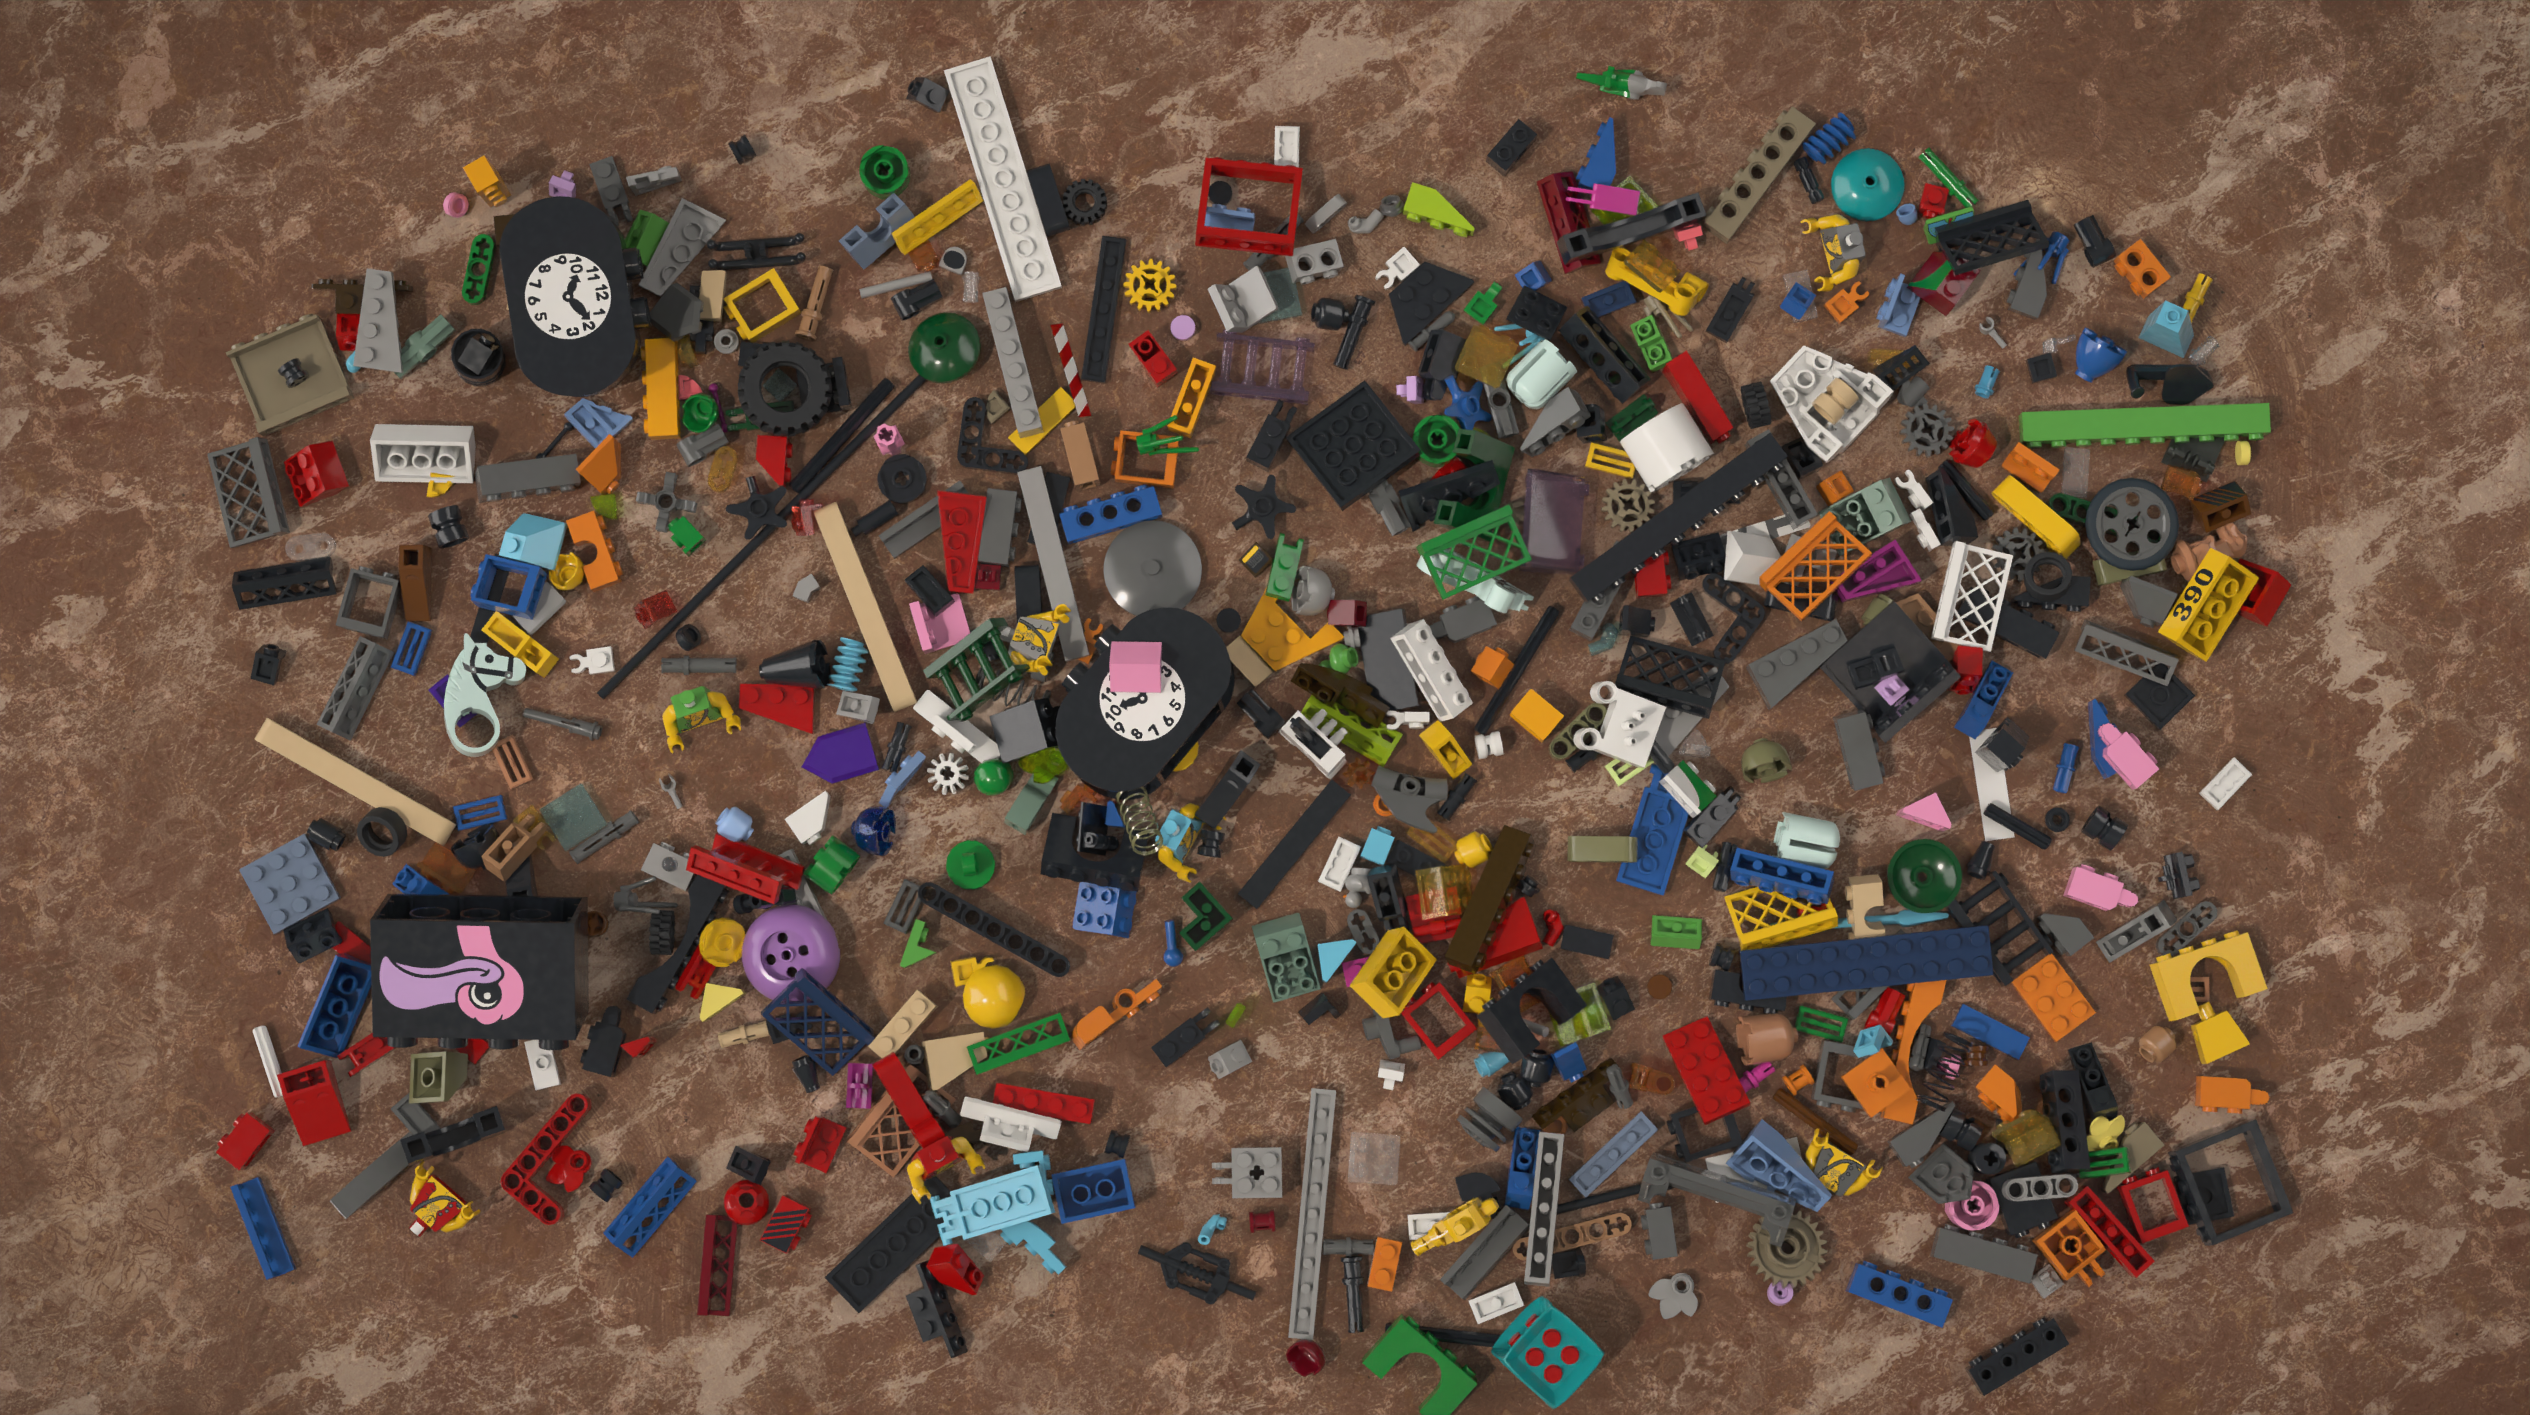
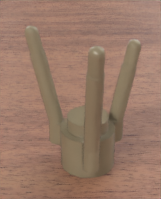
M1651 295L1644 299L1647 307L1643 310L1647 317L1653 313L1655 317L1662 314L1676 336L1681 338V333L1667 312L1669 306ZM1674 314L1690 332L1693 331V327L1683 316Z

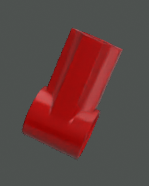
M1887 987L1883 991L1875 1010L1871 1011L1864 1029L1881 1024L1890 1036L1896 1023L1894 1019L1904 1001L1905 995Z

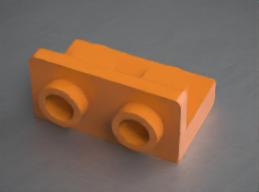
M2020 442L2012 448L2001 464L2002 468L2039 493L2044 491L2048 483L2060 470Z

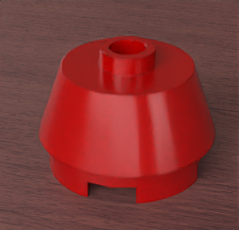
M1971 419L1968 421L1970 426L1963 432L1958 430L1949 444V447L1952 449L1949 455L1953 457L1956 463L1979 468L1992 457L1997 446V440L1985 422Z

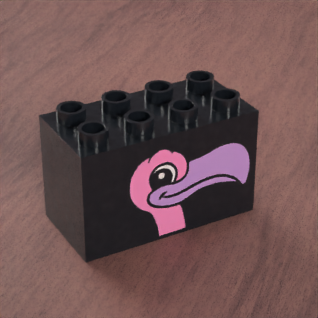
M387 894L370 919L373 1037H387L388 1046L407 1048L417 1045L418 1038H438L439 1047L456 1049L467 1046L468 1039H488V1046L490 1048L505 1050L518 1047L519 1040H539V1048L562 1050L569 1047V1040H576L589 1012L588 897Z

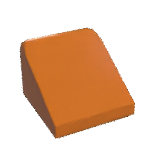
M1842 471L1830 476L1816 486L1828 506L1854 492Z

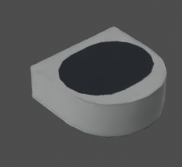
M959 247L948 248L941 258L939 267L962 276L967 264L965 252Z

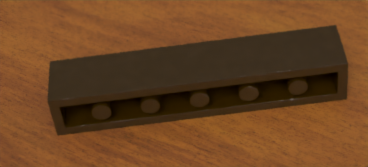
M1507 825L1503 826L1445 954L1449 965L1476 974L1478 969L1482 968L1485 964V953L1488 946L1493 945L1496 939L1495 931L1498 924H1502L1505 919L1507 904L1512 902L1515 897L1516 884L1525 875V864L1528 858H1532L1534 855L1536 844L1531 834Z

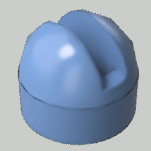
M1904 204L1896 211L1898 219L1902 224L1911 225L1917 220L1918 214L1913 204Z

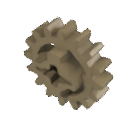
M1623 479L1621 486L1614 482V490H1606L1609 498H1602V502L1606 503L1607 506L1602 507L1601 512L1608 513L1604 520L1608 521L1611 519L1613 521L1611 528L1619 525L1620 532H1623L1625 527H1628L1629 532L1632 533L1634 526L1639 528L1642 526V521L1646 523L1650 520L1647 514H1654V510L1649 508V506L1653 505L1655 500H1648L1651 492L1643 491L1645 484L1637 487L1635 479H1633L1631 484H1628L1627 480ZM1624 490L1633 491L1632 494L1628 495L1619 493ZM1640 497L1644 502V511L1639 507L1638 499ZM1612 501L1617 505L1618 512L1616 515L1612 510ZM1631 501L1633 503L1632 509L1625 511L1623 509L1624 503ZM1626 517H1633L1637 519L1631 522L1623 521V519Z

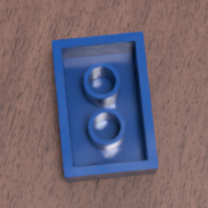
M1126 1159L1051 1175L1061 1224L1136 1208Z

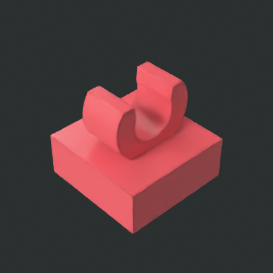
M1696 223L1674 230L1675 238L1679 242L1684 241L1688 251L1698 248L1695 237L1703 235L1701 225Z

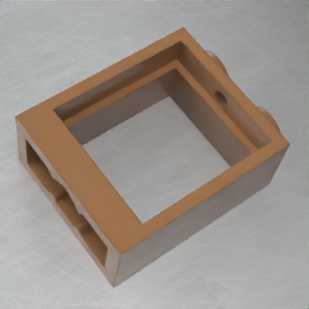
M1079 420L1065 423V427L1060 428L1077 492L1101 486L1084 422L1079 423Z

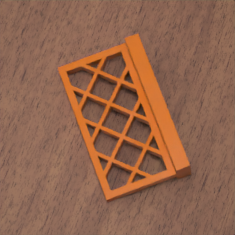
M1829 511L1759 577V584L1766 592L1769 591L1799 620L1803 621L1872 556V552L1837 521V517ZM1836 530L1844 536V544H1829V536ZM1816 549H1827V560H1812V552ZM1829 549H1844V560H1829ZM1847 549H1858L1863 555L1858 560H1847ZM1799 565H1809V577H1794V569ZM1812 565H1827V577H1812ZM1829 565H1844V573L1841 576L1829 577ZM1780 582H1792V593H1780L1775 587ZM1794 582H1809V593H1794ZM1812 582H1827V589L1823 593H1812ZM1794 598H1809V606L1801 612L1794 606Z

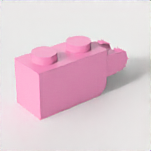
M2112 723L2099 726L2098 735L2107 745L2103 749L2104 759L2132 790L2137 789L2159 770L2156 766L2158 762L2155 757L2141 749L2139 746L2141 742L2133 733H2120L2116 727L2114 728Z
M2081 864L2080 868L2074 867L2072 869L2063 895L2104 911L2113 909L2117 905L2129 908L2135 906L2138 902V896L2134 892L2131 893V891L2123 889L2124 883L2118 881L2119 877L2109 873H2104V876L2094 873V868Z

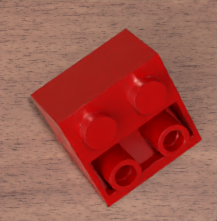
M333 441L310 444L284 461L285 471L289 476L299 507L334 496L349 486Z

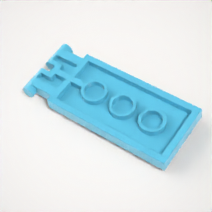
M1041 1164L950 1191L951 1197L940 1200L939 1195L930 1198L935 1219L943 1217L944 1223L937 1225L943 1246L953 1243L952 1238L962 1235L963 1240L1055 1213Z

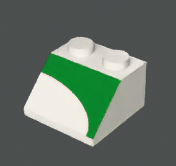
M1682 760L1659 782L1686 812L1694 818L1717 797L1714 794L1716 789L1708 780L1702 781L1697 776L1699 771L1690 761L1685 763Z

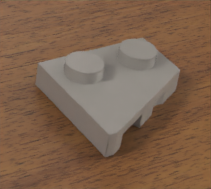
M665 166L657 171L626 177L628 185L635 196L682 181L678 169L672 166Z

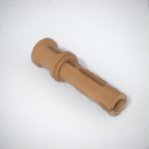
M818 266L807 308L801 312L802 320L800 327L795 332V335L802 339L816 341L815 333L818 323L823 318L820 312L831 275L834 271L833 269Z

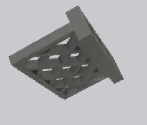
M255 437L249 439L248 442L207 454L230 548L290 533L267 439ZM249 448L251 457L246 465L237 458L242 450ZM226 456L231 459L225 471L218 468L217 457ZM235 462L244 467L239 479L229 475ZM249 471L256 474L257 478L253 488L243 483ZM226 478L236 482L230 495L224 492L222 486ZM241 486L250 491L244 503L234 498ZM255 494L261 497L263 503L259 511L249 507ZM232 501L242 506L236 518L232 517L228 510ZM246 510L256 514L250 527L240 521ZM260 518L267 521L268 532L261 534L254 530ZM239 524L248 531L243 539L236 541L234 531Z

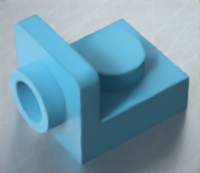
M1880 1024L1861 1030L1853 1051L1858 1058L1874 1055L1880 1051V1048L1891 1046L1893 1040Z

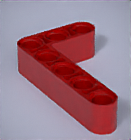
M572 1094L501 1177L500 1183L502 1188L546 1225H553L562 1221L564 1208L532 1179L590 1111L591 1099L585 1094ZM576 1098H581L584 1101V1108L580 1112L573 1108V1102ZM560 1117H565L568 1120V1127L564 1131L559 1130L557 1127V1121ZM544 1136H548L552 1140V1146L548 1150L543 1149L540 1144ZM528 1155L533 1156L536 1161L532 1169H528L524 1164V1160ZM512 1174L517 1175L519 1178V1185L516 1188L510 1187L508 1179ZM531 1190L538 1194V1201L535 1204H531L527 1200V1194ZM550 1206L557 1210V1216L554 1220H549L546 1217V1210Z

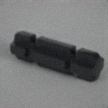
M1806 157L1794 161L1796 171L1800 172L1799 177L1806 192H1809L1808 197L1811 203L1821 202L1824 199V195L1821 189H1818L1819 184L1812 169L1808 168L1809 163Z

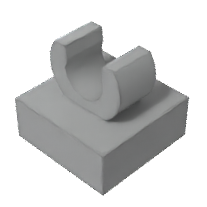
M2049 1263L2036 1271L2031 1279V1283L2043 1299L2064 1285Z

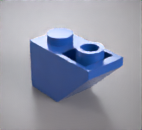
M407 864L397 874L392 884L404 894L449 895L439 885Z

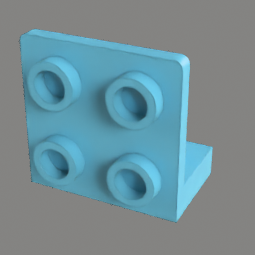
M1044 1150L1013 1154L1014 1165L1019 1164L1020 1169L1033 1167L1035 1162L1039 1161V1165H1042L1050 1195H1054L1052 1179L1047 1180L1046 1170L1051 1169L1049 1154L1044 1155Z

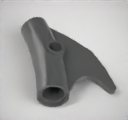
M1378 766L1371 786L1375 788L1383 803L1395 818L1414 828L1435 834L1437 828L1426 817V810L1438 802L1447 800V779L1415 776Z

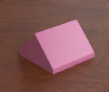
M1111 642L1109 662L1110 692L1161 693L1162 642Z
M1936 793L1898 810L1896 816L1942 832L1950 829L1952 825Z

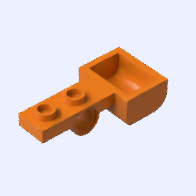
M1155 979L1137 994L1130 989L1120 990L1112 1001L1114 1011L1109 1014L1103 1006L1095 1008L1073 1028L1071 1033L1072 1041L1079 1050L1083 1049L1124 1016H1127L1128 1019L1140 1011L1138 1006L1144 1001L1149 1004L1160 996L1157 991L1162 988V985ZM1119 997H1129L1131 1006L1127 1008L1122 1007L1119 1004Z

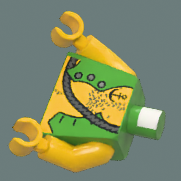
M700 686L692 690H685L671 697V705L667 707L662 716L666 734L670 736L667 739V744L671 753H673L672 747L676 744L680 745L682 751L684 750L682 739L677 735L678 733L726 718V730L729 734H732L731 726L736 725L741 731L740 717L732 715L734 712L723 693L710 691L705 686Z

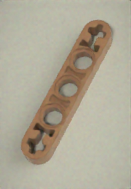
M1614 1213L1555 1229L1553 1253L1624 1235L1631 1229V1220L1624 1213ZM1617 1217L1627 1221V1224L1623 1226L1624 1230L1620 1231L1617 1227L1611 1228L1612 1234L1607 1235V1226L1604 1220L1609 1219V1224L1616 1223ZM1599 1223L1602 1225L1603 1233L1601 1236L1592 1237L1590 1235L1589 1227L1591 1224ZM1570 1229L1576 1230L1579 1234V1239L1574 1244H1570L1565 1240V1233ZM1529 1236L1520 1238L1512 1247L1514 1256L1522 1261L1526 1260L1527 1256L1517 1253V1249L1520 1248L1521 1242L1528 1246Z

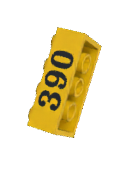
M2210 548L2158 633L2186 652L2207 662L2259 577L2231 557Z

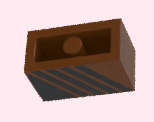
M2236 481L2190 499L2194 519L2206 533L2251 515L2247 494Z

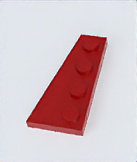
M937 490L947 588L949 591L973 594L987 497L984 495Z

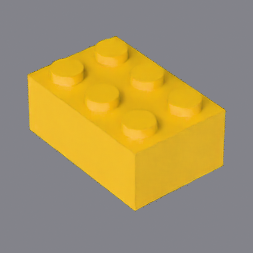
M1405 927L1388 930L1356 975L1350 987L1383 1019L1398 1016L1437 959Z

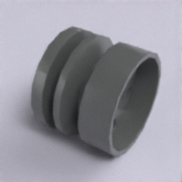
M1482 1087L1473 1098L1480 1109L1476 1112L1466 1107L1465 1111L1472 1116V1119L1468 1121L1460 1115L1456 1120L1460 1122L1465 1132L1483 1147L1497 1152L1500 1147L1492 1141L1496 1136L1505 1143L1507 1139L1500 1130L1504 1127L1514 1132L1523 1119L1489 1090Z

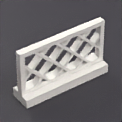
M1959 541L1953 543L1931 639L1962 646L1981 647L1984 651L1991 652L2013 555L1967 545ZM1968 551L1978 553L1983 560L1981 564L1971 569L1966 561ZM1984 555H1988V556H1992V557H1990L1989 559L1986 560V558H1985ZM1996 557L2006 560L2004 570L1998 574H1995L1988 563ZM1985 564L1993 577L1981 584L1973 571ZM1966 566L1968 572L1963 574L1964 567ZM1971 574L1978 586L1966 593L1961 586V580L1966 575ZM2001 574H2003L2002 580H2001V582H2000V580L1998 579V576H2000ZM1994 579L2000 589L1999 593L1990 599L1983 585ZM1980 589L1987 601L1975 608L1968 595ZM1960 590L1963 595L1957 598ZM1965 598L1972 610L1960 617L1955 609L1956 602ZM1997 598L1995 606L1992 601ZM1989 603L1994 611L1993 618L1984 622L1977 610ZM1974 612L1981 625L1969 631L1962 619ZM1953 614H1955L1957 619L1952 622ZM1959 621L1966 635L1959 639L1949 637L1950 627ZM1992 622L1989 630L1986 625ZM1983 627L1988 634L1987 644L1976 643L1971 634ZM1968 636V637L1970 638L1971 642H1970V641L1963 640V639Z

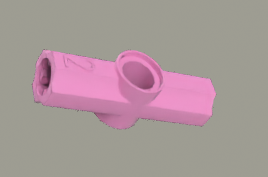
M884 423L878 426L877 433L873 437L883 455L891 454L892 456L901 453V447L905 443L896 425L888 426Z

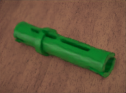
M1930 147L1925 150V153L1931 158L1930 160L1924 153L1918 157L1950 190L1948 193L1951 196L1954 195L1965 208L1973 207L1967 199L1974 205L1980 201L1965 186V181L1963 179L1960 181Z

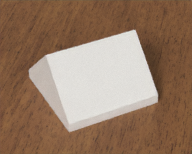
M1727 531L1724 580L1760 585L1759 577L1781 557L1772 539L1766 536Z

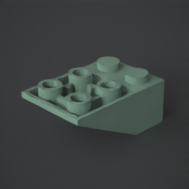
M1890 478L1882 479L1818 512L1820 517L1823 518L1830 511L1837 517V521L1863 545L1912 522ZM1836 530L1830 535L1833 544H1844V536ZM1836 549L1839 556L1844 554V549Z
M1299 912L1252 926L1273 1003L1321 989Z

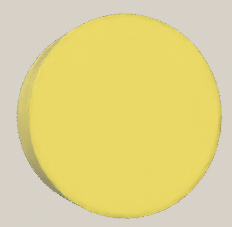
M2237 441L2235 459L2237 465H2248L2250 463L2251 447L2248 441Z

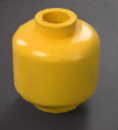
M1474 831L1457 841V851L1454 854L1461 865L1465 863L1468 867L1475 868L1489 859L1493 848L1484 833L1480 834Z

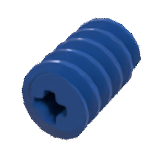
M1841 112L1838 113V118L1833 117L1830 119V124L1826 123L1823 125V131L1817 130L1815 133L1816 137L1810 136L1808 143H1802L1804 151L1814 161H1819L1825 165L1826 160L1824 156L1827 155L1833 158L1832 149L1840 152V142L1845 146L1849 145L1847 136L1853 140L1856 139L1852 123Z

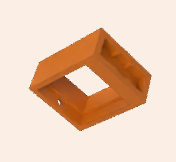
M1120 430V437L1115 436L1114 451H1118L1117 461L1112 460L1111 475L1115 476V482L1136 485L1148 484V486L1174 489L1178 453L1167 454L1164 479L1123 475L1126 441L1136 442V436L1143 435V433ZM1158 435L1159 440H1160V439H1165V438H1170V437H1175V436ZM1179 441L1163 445H1168V448H1179Z

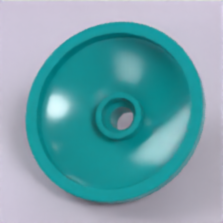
M1859 149L1847 154L1835 167L1831 178V192L1836 205L1847 216L1859 221H1876L1888 216L1900 203L1904 193V177L1897 162L1888 154L1876 149ZM1866 178H1872L1874 180V184L1868 185L1866 183Z

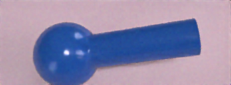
M1166 920L1167 950L1163 958L1168 966L1176 967L1183 961V953L1177 948L1175 921Z

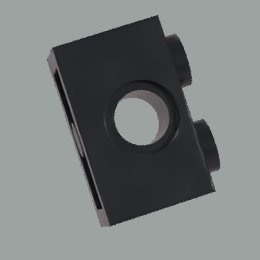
M1518 119L1489 152L1486 162L1505 177L1536 141L1537 134Z

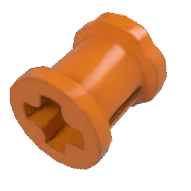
M1803 1064L1788 1077H1782L1783 1082L1793 1096L1797 1095V1091L1806 1085H1813L1815 1083Z

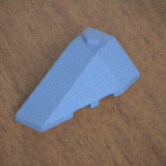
M1763 1119L1748 1133L1743 1140V1144L1738 1146L1726 1162L1729 1167L1750 1182L1756 1180L1767 1185V1189L1773 1192L1778 1190L1788 1195V1197L1795 1198L1796 1203L1816 1212L1832 1196L1786 1139Z

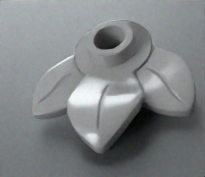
M1677 1273L1671 1279L1658 1280L1651 1287L1648 1294L1651 1298L1660 1300V1312L1663 1319L1672 1318L1681 1310L1686 1315L1692 1317L1698 1306V1300L1693 1293L1694 1282L1685 1273ZM1684 1281L1686 1283L1685 1289L1679 1290L1677 1283Z

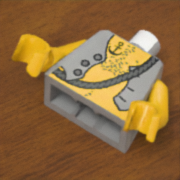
M1065 604L1058 605L1053 611L1020 617L1015 629L1006 627L1001 631V640L1010 643L1008 653L1015 665L1028 664L1030 669L1026 672H1039L1043 676L1048 674L1046 666L1053 665L1049 657L1059 631L1060 623L1057 622L1060 620L1063 623H1068L1070 619L1065 613L1071 612V610Z

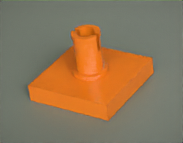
M1880 1048L1879 1052L1870 1055L1841 1076L1870 1118L1911 1089L1883 1048Z

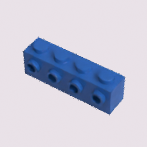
M1741 848L1736 849L1730 870L1731 880L1740 886L1747 887L1753 885L1759 887L1764 892L1771 893L1777 891L1783 893L1788 898L1796 899L1801 897L1816 905L1821 903L1828 904L1834 884V871Z

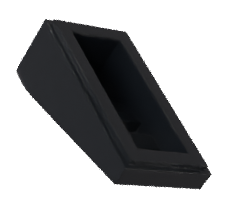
M1914 345L1878 365L1873 371L1880 380L1894 391L1930 363L1918 347ZM1915 355L1919 362L1914 363L1911 357ZM1907 361L1910 367L1905 368L1903 363ZM1899 367L1901 372L1897 373L1895 369ZM1889 373H1891V374L1893 375V376L1890 377V378L1887 377V375H1888Z

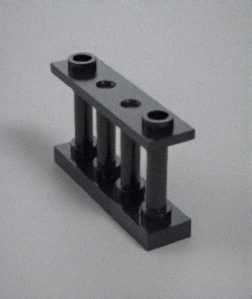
M1995 870L1988 875L1992 882L1964 902H1957L1954 899L1945 908L1959 928L1981 925L1990 926L2011 910H2014L2021 922L1992 943L1990 942L1993 976L2003 987L2013 981L2010 976L2013 974L2012 971L2042 950L2045 955H2050L2054 951L2051 948L2053 943L2045 933L2041 934L2007 887L2009 885L2007 878L2001 872L1998 874ZM1996 890H1999L2007 902L1980 921L1972 923L1967 916L1968 910ZM2028 930L2036 942L2007 963H2001L1996 957L1998 950Z

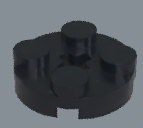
M897 454L889 457L883 463L878 473L877 481L882 494L891 502L907 504L917 500L925 492L927 474L923 465L914 457L906 454ZM899 473H903L904 476L909 475L906 485L902 486L901 483H896L895 479L899 478Z

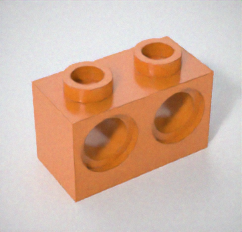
M2142 239L2138 240L2113 260L2116 271L2122 277L2126 276L2131 283V290L2137 296L2141 295L2143 299L2171 278ZM2127 256H2135L2138 260V265L2131 266L2127 261ZM2142 276H2151L2153 285H2146L2142 280Z

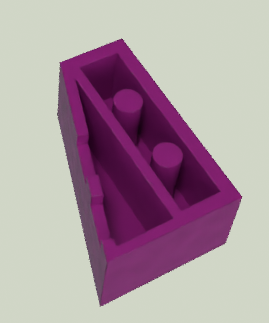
M1893 540L1874 552L1835 592L1844 603L1917 585L1922 580L1897 541Z

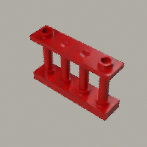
M716 833L711 851L697 845L691 847L686 870L775 904L779 900L782 884L796 890L800 889L805 866L741 841H730Z

